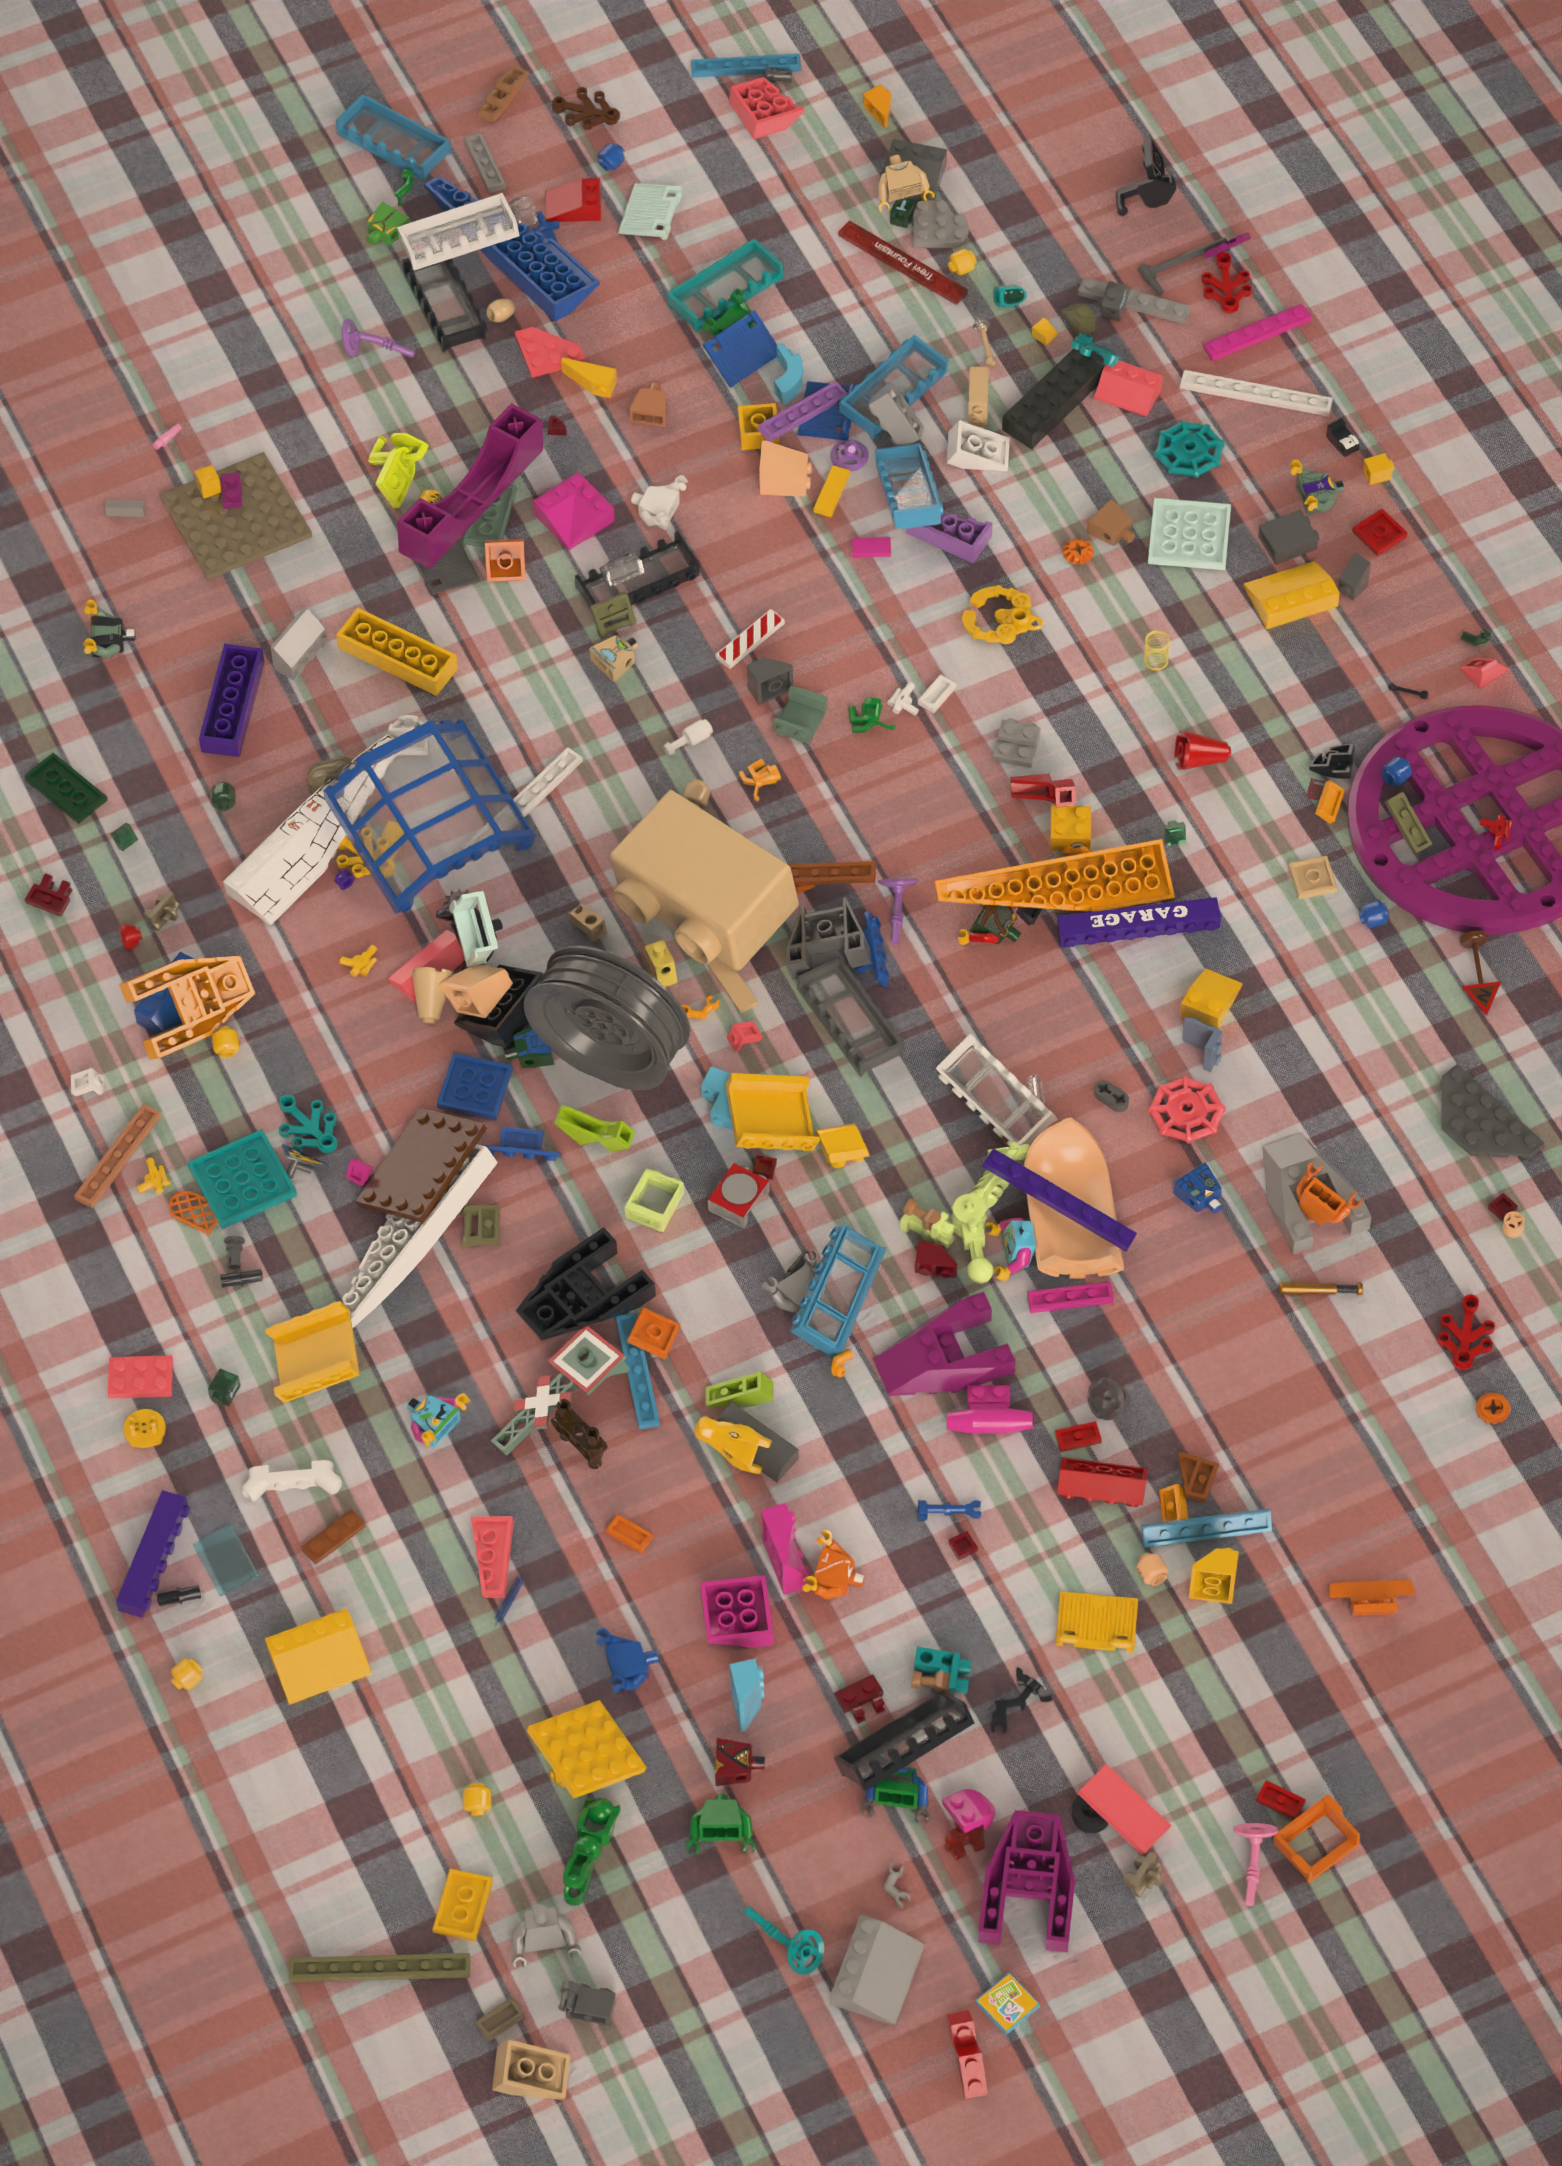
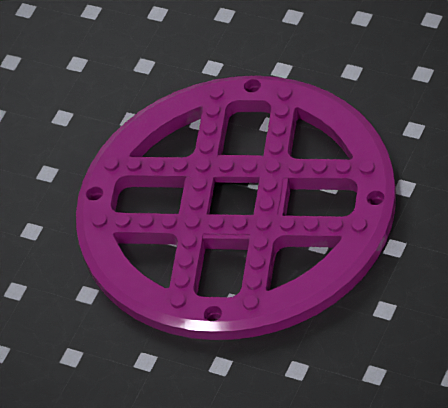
M1473 705L1432 711L1415 717L1392 730L1364 758L1353 780L1349 796L1347 817L1349 836L1356 857L1366 875L1388 899L1405 911L1429 923L1450 930L1466 933L1484 931L1487 934H1507L1537 928L1562 917V857L1545 835L1546 831L1562 824V797L1531 810L1516 789V787L1551 771H1562V729L1548 721L1517 710L1496 706ZM1474 736L1505 739L1522 744L1535 751L1506 765H1497L1491 761ZM1440 742L1446 743L1453 749L1472 777L1444 789L1418 752ZM1393 757H1401L1410 763L1412 773L1407 781L1422 800L1420 804L1412 808L1423 828L1426 829L1435 825L1450 845V848L1413 865H1405L1400 862L1390 848L1391 844L1404 839L1393 816L1382 821L1379 820L1380 797L1387 784L1382 778V768ZM1490 795L1505 817L1513 822L1509 841H1505L1503 836L1501 849H1494L1495 835L1490 834L1489 830L1477 835L1460 812V808ZM1522 846L1550 883L1528 894L1520 893L1514 887L1495 860ZM1461 870H1469L1476 875L1493 900H1479L1456 896L1432 887L1430 884Z

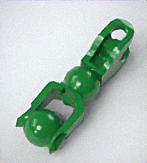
M588 1797L585 1800L584 1809H582L577 1822L578 1839L574 1843L573 1854L569 1858L563 1873V1883L565 1885L564 1901L572 1906H578L583 1903L589 1888L594 1861L600 1856L602 1846H607L610 1843L616 1819L621 1812L620 1805L614 1807L611 1801L606 1798L591 1800ZM588 1818L595 1825H606L605 1829L597 1833L595 1831H587L586 1824ZM571 1889H579V1896L572 1898L569 1895Z

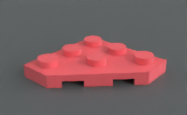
M534 327L514 331L516 341L531 378L562 370V357L585 362V357L579 344Z

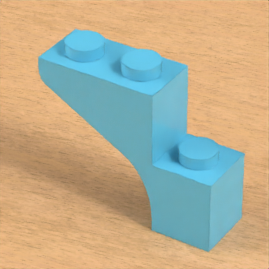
M711 1066L701 1085L702 1097L708 1101H715L710 1111L711 1123L717 1127H724L733 1131L725 1083L730 1073Z

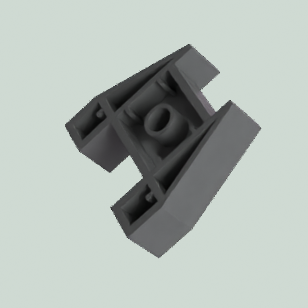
M846 897L843 898V907L807 914L805 907L801 906L786 947V966L793 980L798 979L799 975L812 970V955L845 948V955L851 968L871 964L870 946Z

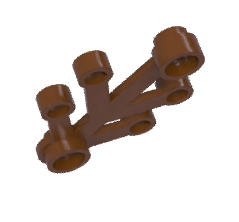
M580 87L576 91L577 98L581 99L585 106L566 102L561 96L555 97L552 101V110L555 113H563L566 109L580 112L577 115L570 113L565 116V123L568 126H573L577 122L582 121L583 128L591 130L594 126L604 122L608 125H615L620 119V112L615 108H610L605 101V94L602 91L594 93V101L599 103L602 110L596 109L589 99L585 87ZM592 116H598V117L595 118V119L589 118V117H592Z

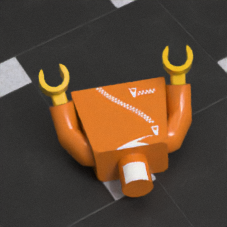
M821 1531L820 1533L825 1537V1540L822 1537H818L816 1541L820 1545L826 1544V1547L822 1548L814 1576H807L803 1579L804 1582L808 1583L802 1586L803 1591L808 1592L812 1590V1593L828 1600L847 1595L850 1585L862 1588L865 1575L854 1572L855 1561L832 1539L830 1531Z

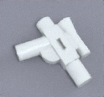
M908 682L903 690L897 688L892 698L887 701V704L893 707L892 711L899 714L902 709H905L914 716L918 713L919 709L911 705L912 698L910 694L915 687L912 682Z

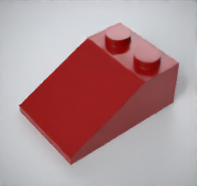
M581 178L546 191V222L601 221L600 178Z

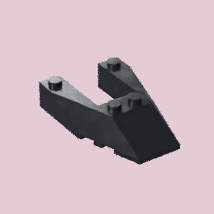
M603 1227L553 1261L551 1268L545 1275H542L533 1291L529 1292L518 1306L516 1313L538 1338L543 1341L640 1308L656 1297L655 1283L641 1270L610 1292L603 1287L591 1272L618 1254L617 1241Z

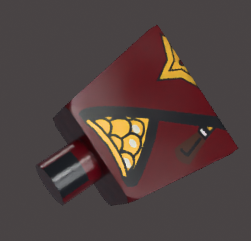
M717 1738L716 1786L750 1782L752 1770H765V1756H752L751 1744Z

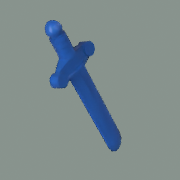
M537 211L536 217L540 225L533 228L532 231H539L544 234L545 238H552L557 241L553 230L559 228V222H546L543 213Z

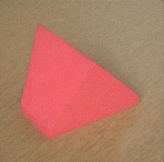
M1474 658L1460 667L1461 671L1479 689L1510 670L1497 663L1496 659Z

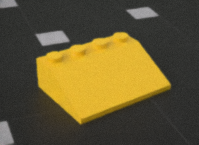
M1315 561L1243 583L1266 629L1338 607L1340 592L1333 579Z
M347 1608L265 1638L267 1651L289 1705L372 1674Z

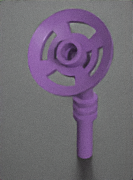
M345 319L342 323L341 335L346 352L352 357L358 354L362 340L380 344L385 349L389 348L390 351H397L410 358H413L415 351L397 344L391 338L388 340V337L383 338L358 331L351 319Z
M855 440L841 441L831 450L833 465L851 471L864 467L869 458L867 448ZM861 448L864 452L863 458H861ZM836 450H838L839 459L835 456ZM855 460L857 462L851 465L844 464L845 461Z
M895 878L878 880L879 884L890 887L895 892L894 913L891 915L892 945L899 943L900 927L903 924V892H905V887L916 884L918 879Z

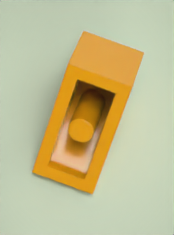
M880 84L863 94V107L886 128L888 127L891 112L892 94Z

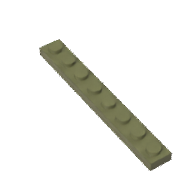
M470 1953L289 1958V1982L470 1978L471 1975Z

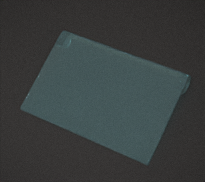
M229 1524L193 1544L220 1597L251 1579L257 1580L260 1577L233 1524Z

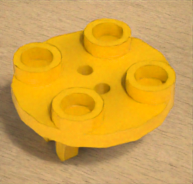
M141 1409L133 1412L127 1417L123 1426L125 1439L134 1448H149L161 1444L166 1430L164 1418L158 1412L151 1409Z

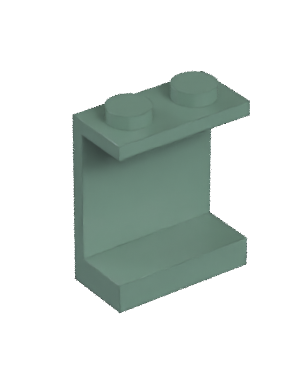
M791 685L788 690V702L780 718H774L773 732L780 736H787L799 742L810 744L828 709V697Z

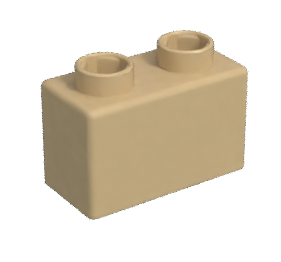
M669 790L610 854L618 884L613 890V898L619 908L638 923L648 924L653 918H656L673 929L677 944L688 956L701 964L708 965L717 958L736 971L741 970L799 906L792 871L787 863L673 790Z

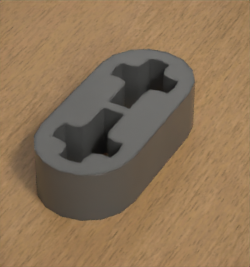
M1106 1080L1098 1081L1095 1084L1094 1096L1097 1100L1116 1112L1127 1110L1129 1097L1124 1091ZM1107 1089V1092L1103 1091L1100 1093V1090ZM1121 1099L1123 1100V1103H1122V1102H1119L1118 1104L1116 1103V1100H1117V1101H1120Z

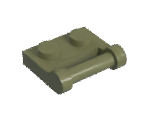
M626 592L590 606L597 627V633L601 639L613 631L627 625L633 626L636 624ZM626 614V618L604 627L603 623Z
M499 1205L464 1206L462 1208L464 1236L461 1239V1245L465 1248L499 1245ZM478 1215V1236H472V1216Z

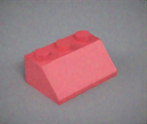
M1119 360L1114 367L1109 365L1104 367L1094 399L1147 417L1162 390L1163 376Z

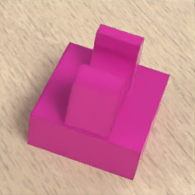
M353 1158L349 1162L346 1178L363 1187L367 1184L373 1167Z

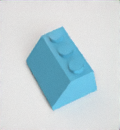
M755 1659L729 1664L731 1696L741 1732L747 1729L762 1707L761 1698H765L762 1667L757 1666Z

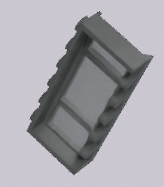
M840 956L798 976L797 990L860 1077L865 1072L899 1055H903V1039L901 1036L896 1035L890 1021L885 1020L880 1007L875 1006L869 992L864 991L858 977L853 976L848 963H844Z

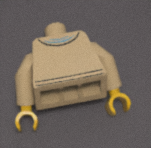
M900 155L890 157L891 165L886 167L885 173L881 175L878 184L879 200H881L878 204L880 212L882 204H886L887 211H889L890 206L886 202L887 199L891 202L921 194L922 200L927 201V193L930 194L931 199L934 198V193L929 191L930 185L924 171L913 165L911 161L902 162Z

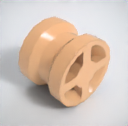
M1515 1211L1505 1215L1502 1230L1506 1236L1516 1238L1522 1234L1525 1223L1523 1215Z

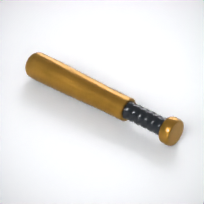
M1280 1282L1278 1291L1282 1295L1357 1293V1295H1363V1283H1357V1285H1336V1283Z

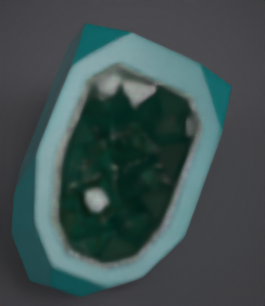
M1017 285L997 286L993 290L994 303L998 307L1016 306L1027 297L1026 291Z

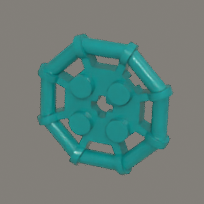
M1180 420V423L1158 433L1159 439L1154 456L1162 462L1171 475L1180 474L1199 478L1205 472L1218 468L1221 465L1220 458L1225 443L1213 432L1209 424L1203 425ZM1204 435H1207L1211 441H1208ZM1166 441L1171 442L1170 447L1164 448ZM1186 446L1194 448L1192 450H1187ZM1211 448L1215 449L1213 456L1208 454ZM1166 455H1171L1175 461L1172 463ZM1203 461H1207V462H1208V463L1202 465V466L1199 467V468H1198V466H1197V464H1199V463H1201V462H1203Z

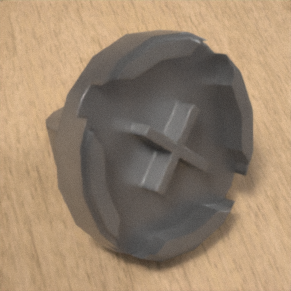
M1111 1378L1097 1379L1088 1390L1090 1392L1088 1404L1091 1411L1097 1418L1106 1421L1119 1417L1124 1405L1129 1401V1394L1126 1389L1118 1385Z

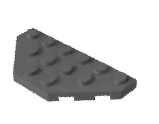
M1458 1064L1442 1075L1441 1130L1470 1156L1485 1154L1492 1155V1157L1508 1158L1509 1156H1521V1159H1530L1544 1148L1545 1142Z

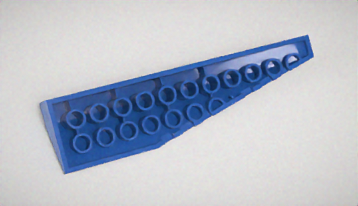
M440 176L424 183V187L444 211L481 200L480 198L477 200L471 197V193L458 190L456 185ZM503 212L483 218L490 234L495 233L494 227L497 224H500L503 230L510 228ZM477 221L459 226L461 231L470 240L477 239V232L481 230ZM517 222L518 237L479 250L556 322L571 314L600 285V281L557 241L552 238H545L544 234L539 231H532L525 223Z

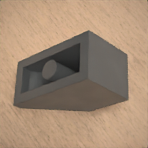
M1357 553L1352 556L1339 578L1338 586L1341 594L1352 600L1368 587L1371 566L1369 561Z

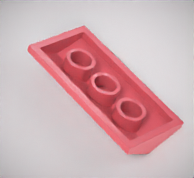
M445 930L388 978V981L416 1004L412 970L419 967L436 968L441 973L442 969L450 970L454 973L466 963L455 933Z

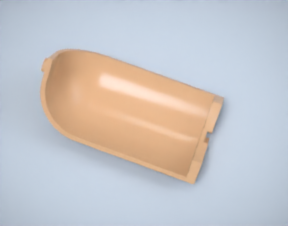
M1073 1118L1063 1119L1061 1122L1044 1130L1031 1144L1025 1157L1024 1167L1116 1220L1108 1168L1093 1136ZM1027 1194L1030 1220L1033 1225L1036 1242L1035 1254L1039 1271L1054 1277L1063 1274L1069 1275V1279H1085V1275L1098 1274L1099 1277L1124 1270L1120 1248Z

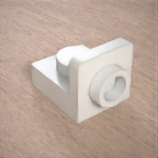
M90 1068L71 1075V1093L78 1096L92 1090L99 1095L103 1094L104 1079L94 1069Z

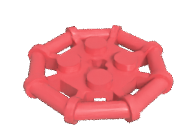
M1183 1076V1078L1165 1085L1160 1084L1157 1087V1092L1151 1106L1148 1107V1113L1152 1116L1160 1130L1159 1134L1185 1141L1186 1144H1191L1192 1141L1210 1134L1214 1135L1217 1132V1126L1222 1114L1226 1111L1225 1105L1221 1103L1211 1083L1205 1084L1187 1078V1076ZM1183 1087V1089H1180V1090L1175 1091V1092H1171L1172 1090H1175V1089H1177V1088ZM1188 1087L1200 1090V1092H1192ZM1166 1096L1168 1102H1166V1105H1160L1163 1097ZM1205 1096H1209L1212 1104L1207 1103ZM1183 1106L1191 1107L1192 1109L1186 1112L1183 1111ZM1208 1112H1214L1211 1122L1206 1119ZM1160 1113H1166L1169 1119L1167 1123L1164 1122ZM1175 1125L1178 1129H1186V1133L1172 1129L1171 1127ZM1199 1125L1205 1127L1192 1133L1190 1130L1191 1128L1197 1127Z

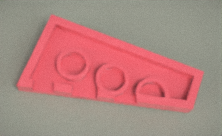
M512 1516L471 1517L482 1595L484 1598H505L514 1519Z

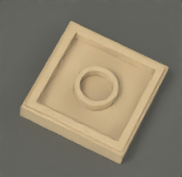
M1327 856L1288 863V870L1298 900L1337 892L1338 887Z

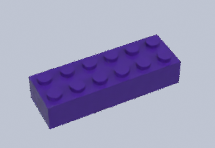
M224 644L199 736L201 752L240 757L265 663L263 648Z

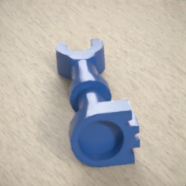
M918 1500V1521L927 1520L928 1513H944L945 1516H950V1513L966 1514L974 1519L981 1518V1511H974L973 1508H980L981 1501L974 1500L966 1505H951L950 1503L930 1505L927 1504L926 1500Z

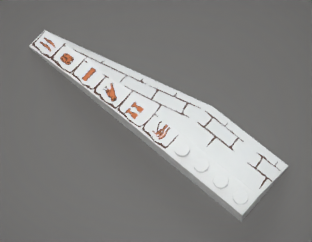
M386 734L384 737L379 739L377 742H375L373 745L367 748L364 752L358 755L355 759H353L351 761L352 764H348L345 767H343L342 771L340 772V775L347 768L351 770L355 765H357L355 760L359 758L361 755L393 740L394 738ZM397 754L372 766L379 779L382 780L385 770L392 764ZM366 770L346 787L345 796L337 800L352 826L366 806L367 799L376 789ZM338 778L329 779L223 881L228 896L269 925H272L326 871L330 859L334 858L338 846L346 835L324 799V790L329 785L333 786L338 783Z

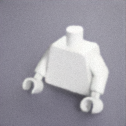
M680 475L675 479V482L669 485L649 486L644 495L636 492L633 494L631 503L639 505V517L647 526L656 525L664 530L666 529L680 503L679 489L684 491L686 489L685 483L688 480L683 475Z

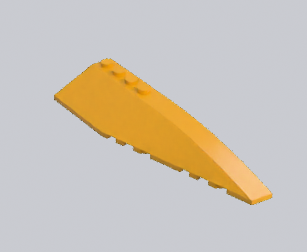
M1162 839L934 881L937 899L940 902L1095 912L1175 898Z

